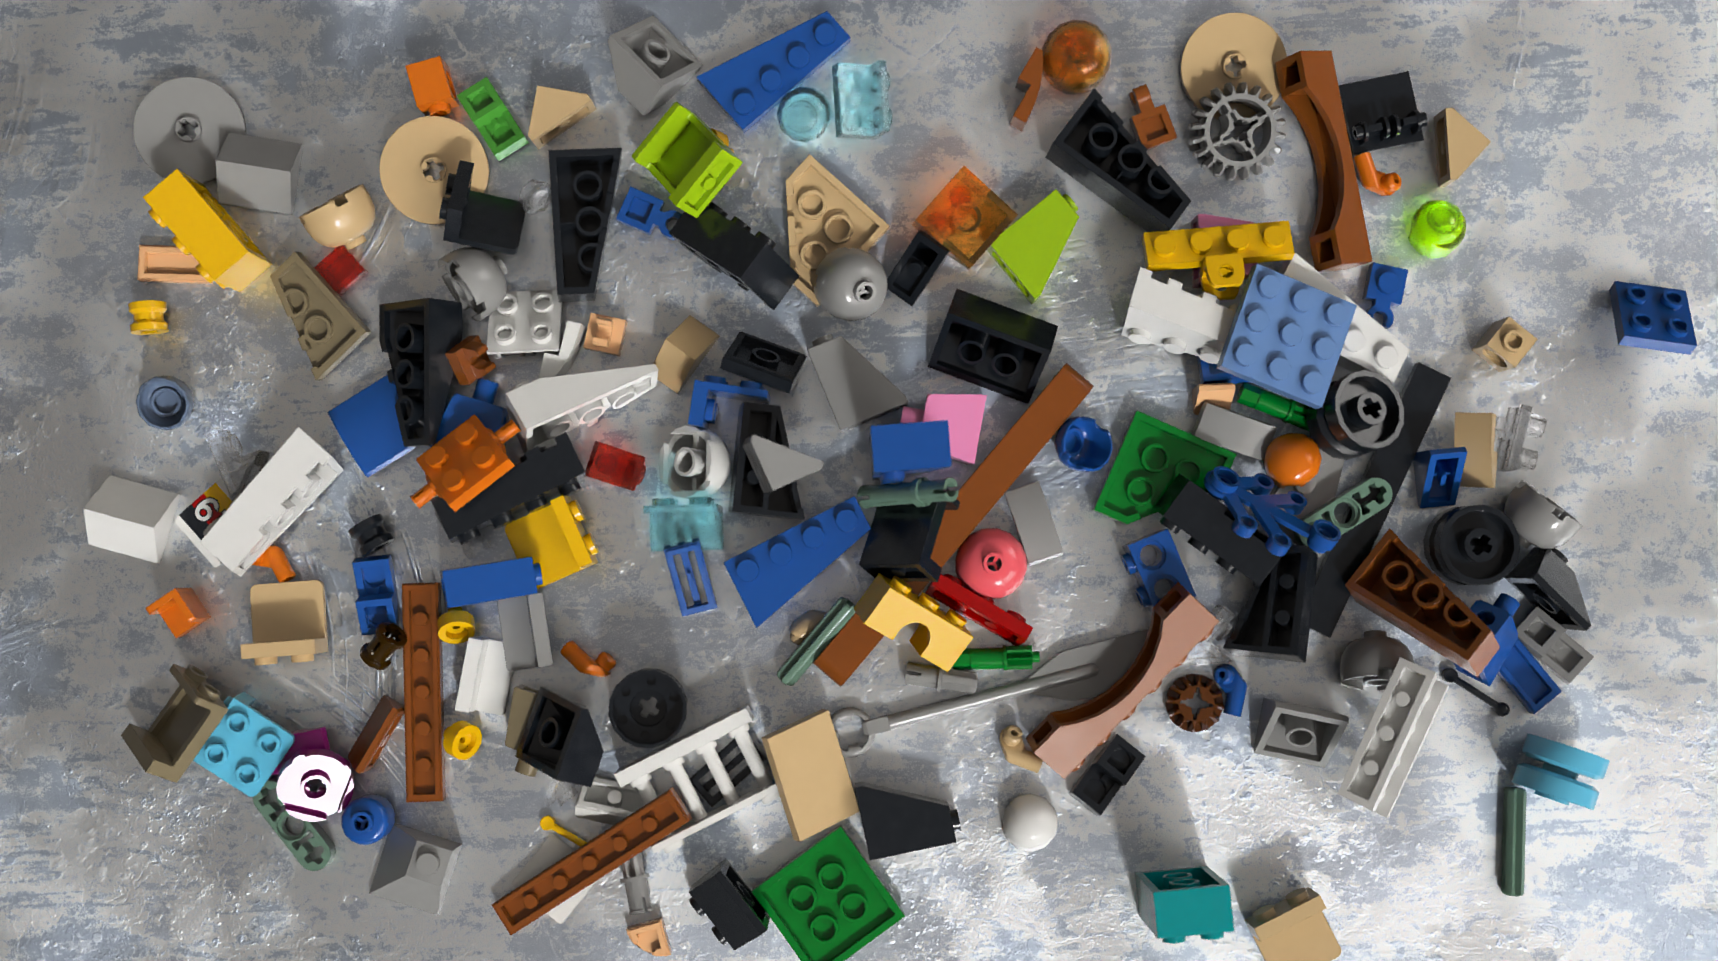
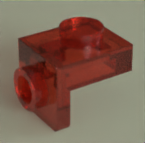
M595 441L585 470V476L634 491L636 485H639L645 476V457Z

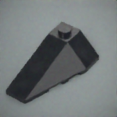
M423 298L379 305V341L382 352H388L391 369L387 371L389 383L395 384L398 394L395 410L404 447L430 446L436 443L454 373L445 353L462 341L461 302Z

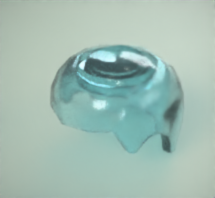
M798 87L786 93L779 104L777 112L781 131L794 141L806 143L820 138L826 132L833 117L828 98L816 88Z

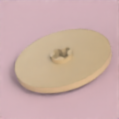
M1226 13L1215 16L1204 22L1192 33L1183 49L1180 60V76L1185 93L1195 107L1204 110L1199 100L1204 96L1212 100L1210 92L1212 89L1217 87L1224 94L1225 84L1231 82L1236 91L1239 83L1246 82L1248 94L1254 86L1258 85L1261 87L1258 98L1261 99L1268 93L1273 96L1272 100L1267 104L1270 107L1281 93L1275 63L1287 57L1285 47L1274 29L1255 16L1245 13ZM1230 58H1233L1235 64L1241 63L1242 69L1237 72V77H1234L1232 71L1227 72L1225 66L1231 62ZM1228 103L1232 110L1236 109L1238 114L1244 118L1256 115L1250 107L1244 104ZM1217 110L1213 118L1219 120L1218 117L1221 116V114Z
M425 116L413 119L400 126L390 136L383 148L379 166L383 190L395 208L405 216L425 224H445L446 220L439 219L443 197L450 198V195H445L449 173H457L460 160L474 163L470 190L485 194L489 182V163L486 152L479 139L467 127L455 120L441 116ZM432 161L438 166H444V169L439 172L440 178L438 180H435L431 175L426 176L425 173L430 170L429 163Z

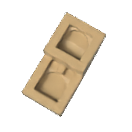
M1455 412L1454 448L1466 447L1468 451L1460 487L1495 488L1498 452L1494 451L1496 414Z

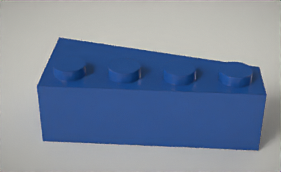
M948 420L870 426L869 444L872 480H880V485L903 483L907 477L952 467Z

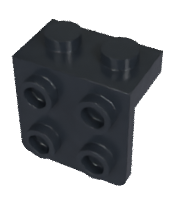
M460 160L457 173H449L445 195H450V198L443 197L439 219L446 220L443 240L498 253L516 254L526 214V204L521 201L471 191L474 163Z

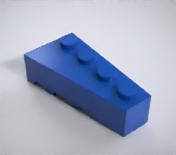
M855 496L723 562L756 628L870 531L871 527Z

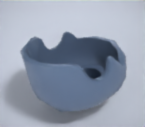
M166 375L156 376L144 382L139 388L136 399L139 416L149 426L161 430H172L180 427L190 418L195 405L192 391L185 382L174 376Z

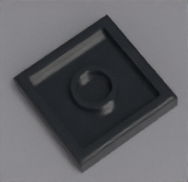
M741 331L723 356L720 369L790 393L804 367L807 356Z

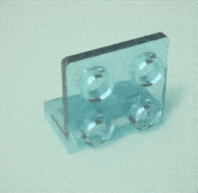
M711 497L689 498V505H678V500H675V498L652 499V506H643V514L650 515V543L652 552L664 551V546H675L683 541L685 543L691 542L695 538L700 539L702 550L724 549L723 506L714 504V499H711Z

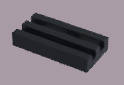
M735 738L718 752L721 760L738 746ZM754 743L762 761L764 762L767 759V757L763 752H761L757 748L758 746ZM742 752L724 766L727 773L745 759ZM705 764L689 779L694 788L713 807L723 796L720 790L714 796L709 792L716 785L713 777L704 785L699 781L710 771L707 764ZM748 765L731 780L734 787L751 773Z

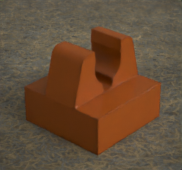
M479 335L466 337L445 353L460 385H470L496 368L495 363L490 361L486 353L488 348L481 342Z

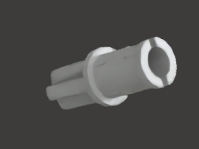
M908 661L906 671L920 673L921 676L906 674L905 685L911 684L937 688L939 693L941 689L974 694L977 690L978 674L976 672L950 669L947 672L938 666Z
M640 852L621 865L624 878L620 879V882L625 883L630 916L653 911L646 879L650 876L649 873L645 874L642 854Z

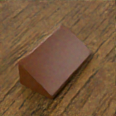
M387 695L382 696L348 754V760L353 769L359 774L373 768L405 714L404 705Z

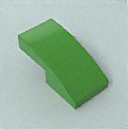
M487 77L456 95L498 161H501L529 143Z

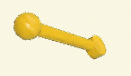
M547 815L540 821V826L543 830L552 829L580 847L587 843L556 824L553 816Z

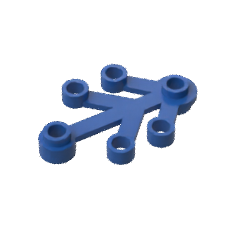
M1217 466L1214 470L1209 471L1204 478V485L1209 494L1216 499L1223 500L1234 516L1235 520L1232 524L1234 533L1242 538H1250L1258 527V520L1269 536L1265 546L1275 556H1284L1292 545L1290 537L1283 533L1277 522L1308 538V546L1317 553L1323 554L1331 551L1341 538V532L1337 526L1327 520L1319 519L1313 525H1310L1293 516L1301 514L1307 505V499L1297 491H1289L1287 494L1269 495L1274 488V481L1265 474L1258 473L1255 476L1239 477L1232 469ZM1243 504L1250 507L1257 520L1247 513Z

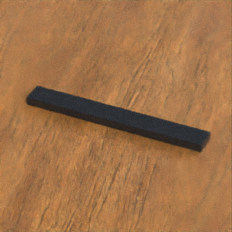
M1419 362L1414 365L1400 395L1404 406V425L1399 437L1389 446L1374 450L1361 480L1366 478H1382L1386 480L1392 488V500L1387 507L1341 535L1335 547L1331 551H1327L1315 578L1310 621L1311 630L1331 638L1351 595L1345 584L1370 554L1451 377ZM1369 486L1370 493L1362 499L1355 500L1359 504L1368 500L1378 502L1376 495L1380 493L1379 487L1371 488ZM1348 506L1341 521L1342 524L1348 522L1352 516L1350 506Z

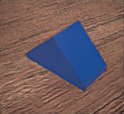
M1466 447L1434 449L1416 453L1413 459L1419 508L1453 506L1456 504L1468 452Z

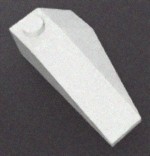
M655 364L545 377L530 383L527 381L518 383L506 393V406L510 419L521 430L516 435L524 455L525 452L537 446L540 448L546 446L547 449L556 446L555 437L565 432L568 433L581 424L586 423L590 427L599 422L598 418L610 406L614 409H620L657 386L658 368Z

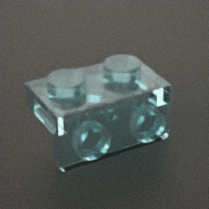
M878 60L871 65L837 63L832 66L836 137L875 140L888 133L893 115L891 108H889L888 91L890 88V75L887 72L886 61Z

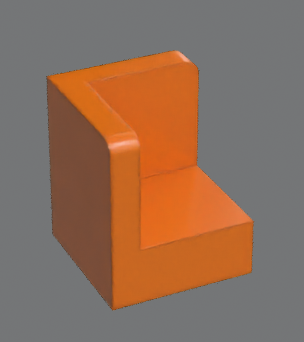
M192 587L174 588L145 608L149 615L160 614L175 638H182L211 618Z

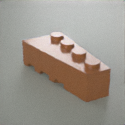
M1390 528L1345 584L1358 604L1476 677L1479 676L1500 649L1493 632L1459 597H1456L1446 587L1445 583L1436 574H1433Z

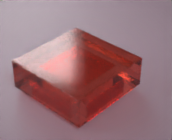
M344 245L335 248L314 267L341 296L368 273L353 254L347 251Z

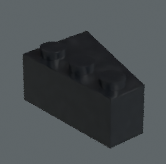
M751 402L741 403L738 413L728 512L804 520L805 516L800 503L797 480L774 491L763 493L743 448L744 440L753 434L789 448L781 407Z

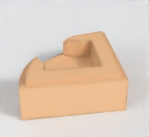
M663 917L626 928L632 943L654 956L671 955L672 950Z

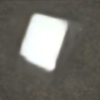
M216 428L205 433L204 436L230 498L233 501L266 465L270 453L257 450L241 457L240 454L243 453V448L234 433L231 434L228 430Z
M1216 605L1211 611L1219 620L1218 624L1206 640L1199 642L1188 653L1186 660L1181 664L1182 666L1233 663L1227 655L1212 643L1215 639L1217 641L1222 640L1233 627L1230 621L1234 618L1235 614L1225 605Z

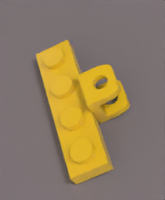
M1289 221L1143 232L1141 239L1147 270L1163 271L1200 268L1199 275L1202 292L1217 296V299L1220 301L1233 300L1237 297L1239 286H1241L1245 276L1244 264L1292 260L1295 254ZM1227 287L1224 291H1218L1216 288Z

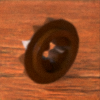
M1184 675L1172 683L1166 694L1165 706L1169 718L1176 726L1189 732L1208 730L1219 721V717L1224 709L1222 691L1212 679L1204 675ZM1198 687L1199 699L1209 703V706L1198 708L1193 719L1192 708L1184 703H1180V701L1193 699Z

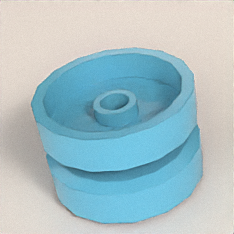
M1527 733L1522 752L1529 758L1543 762V766L1539 768L1526 763L1518 764L1512 782L1535 790L1534 794L1568 806L1570 802L1594 810L1600 792L1595 787L1577 781L1579 775L1594 780L1604 779L1610 760Z

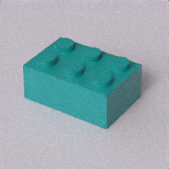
M1208 866L1135 872L1139 917L1157 939H1163L1164 943H1181L1186 941L1185 936L1200 935L1201 939L1215 940L1223 938L1225 932H1234L1230 885Z

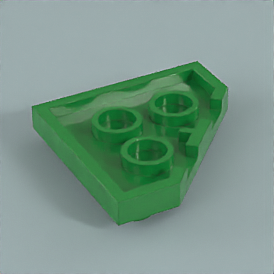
M1135 411L1092 510L1125 525L1157 513L1153 508L1179 473L1209 493L1204 485L1206 474L1217 466L1231 468L1237 454L1142 412Z

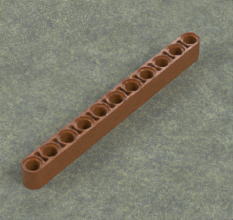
M1068 363L1060 369L959 489L957 499L960 501L958 510H945L931 555V559L941 568L1094 387L1093 384ZM929 582L906 583L912 588L911 592L918 596ZM855 613L813 664L841 687L884 635L865 625L858 614Z

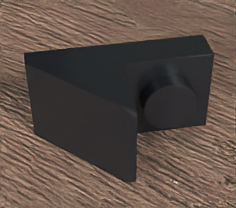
M920 229L888 277V290L913 306L932 277L944 264L950 250Z

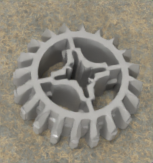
M1231 82L1225 84L1224 94L1217 87L1210 91L1212 100L1206 96L1199 100L1204 110L1194 109L1191 113L1194 118L1200 120L1199 123L1188 124L1187 128L1190 131L1197 132V136L1188 139V144L1194 145L1199 143L1200 149L1192 154L1193 157L1198 158L1205 155L1206 159L1201 164V168L1204 170L1215 164L1213 169L1214 177H1220L1226 169V180L1228 181L1235 179L1237 171L1241 180L1249 179L1250 170L1255 175L1262 174L1263 168L1261 163L1268 167L1274 164V160L1269 153L1280 154L1282 148L1274 142L1286 138L1285 133L1277 132V127L1285 125L1286 120L1284 118L1275 120L1274 114L1281 110V106L1276 105L1270 108L1267 105L1273 98L1270 93L1261 99L1258 98L1261 92V87L1258 85L1254 86L1248 94L1246 82L1239 83L1236 91ZM1228 103L1244 104L1250 107L1256 115L1244 118L1238 114L1236 109L1232 110ZM1218 110L1221 114L1218 117L1221 123V131L1211 140L1210 125L1214 114ZM1250 123L1238 137L1223 140L1224 137L1231 134L1230 132L1234 130V127ZM1262 124V141L1255 153L1253 150L1255 144L1252 136L1254 130ZM1230 145L1236 150L1237 154L1242 153L1245 161L1227 159L1216 149Z

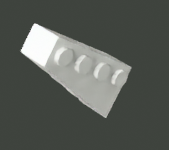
M1296 252L1292 260L1283 262L1278 272L1357 305ZM1357 305L1337 365L1353 373L1362 370L1376 372L1391 383H1394L1410 349Z
M1140 267L1121 336L1128 337L1137 344L1146 345L1151 343L1162 346L1165 350L1174 354L1188 353L1199 356L1204 362L1218 364L1238 305L1233 304L1227 308L1222 306L1217 296L1207 292L1193 295L1183 291V283L1171 278L1167 280L1166 284L1151 278L1153 271Z
M298 427L245 490L232 501L230 507L221 518L214 520L203 532L204 537L199 543L227 568L241 577L344 469L327 451Z

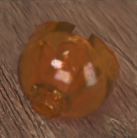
M1070 20L1059 24L1047 36L1041 49L1043 50L1044 78L1054 89L1066 94L1092 91L1104 81L1111 66L1112 47L1107 35L1098 25L1087 20Z

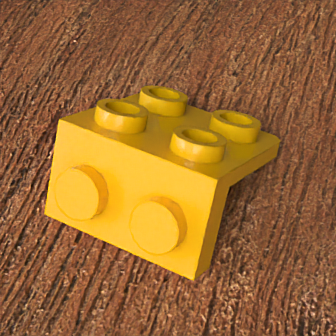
M562 495L550 500L551 505L514 520L505 526V533L516 558L532 557L533 564H540L543 584L537 585V589L599 563L595 555L599 553L595 539L591 533L586 534L581 523L585 519L582 509L577 500L572 501L569 496Z

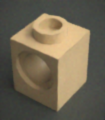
M1506 317L1493 322L1472 348V351L1498 372L1515 368L1538 339L1511 317Z

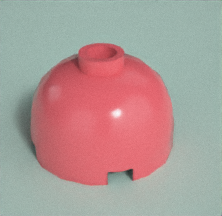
M983 528L970 534L958 548L955 558V572L958 579L963 582V587L977 595L992 599H1001L1012 594L1022 584L1027 571V557L1021 542L1011 533L998 528ZM994 556L992 562H987L990 557ZM998 559L1000 560V567L996 564ZM988 566H993L996 571L990 570Z

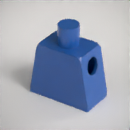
M479 378L472 398L455 393L442 416L436 443L474 414L486 428L491 429L493 432L509 421L507 409L493 404L499 384Z
M1500 593L1493 605L1477 600L1470 609L1493 632L1500 649L1478 677L1455 664L1457 671L1485 685L1490 686L1518 638L1513 616L1520 603L1515 598L1505 593Z

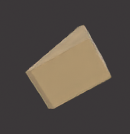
M537 86L528 136L539 150L597 109L588 94Z
M1445 108L1434 117L1438 187H1446L1457 180L1491 142L1454 108Z
M689 315L665 339L653 363L658 368L657 380L679 394L720 336Z

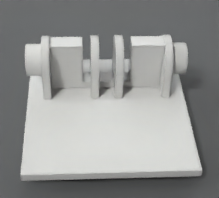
M557 290L506 292L501 305L489 315L488 350L486 353L497 354L499 358H502L504 355H517L518 353L520 357H524L525 353L535 356L536 352H539V354L545 352L557 355L563 337H561L562 302L558 300Z

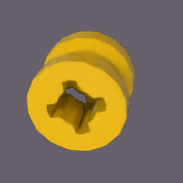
M143 300L128 303L129 312L133 315L134 320L130 325L131 334L155 335L169 332L168 323L164 320V313L167 311L165 301Z

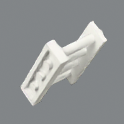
M1401 657L1399 658L1337 794L1389 818L1449 688L1447 684L1436 680L1438 676L1436 672Z
M748 703L636 759L615 772L614 776L620 788L630 783L632 788H637L646 805L658 797L649 781L652 779L650 773L663 767L665 772H670L694 819L651 845L653 853L662 849L666 854L685 844L684 838L759 800L766 804L780 797L775 779H771L748 733L750 729L748 723L752 722L754 718ZM726 734H729L730 738H735L759 786L742 796H739L715 749L717 746L715 740ZM696 750L698 755L702 754L726 804L708 813L682 765L685 762L683 756Z

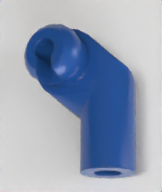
M1222 664L1214 670L1213 677L1227 695L1223 713L1241 717L1247 683L1235 667L1229 664Z

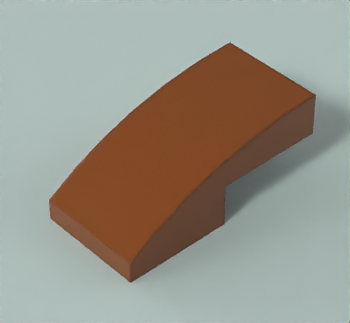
M1036 47L1015 86V88L1026 93L1010 123L1011 126L1021 132L1030 117L1041 85L1043 50Z

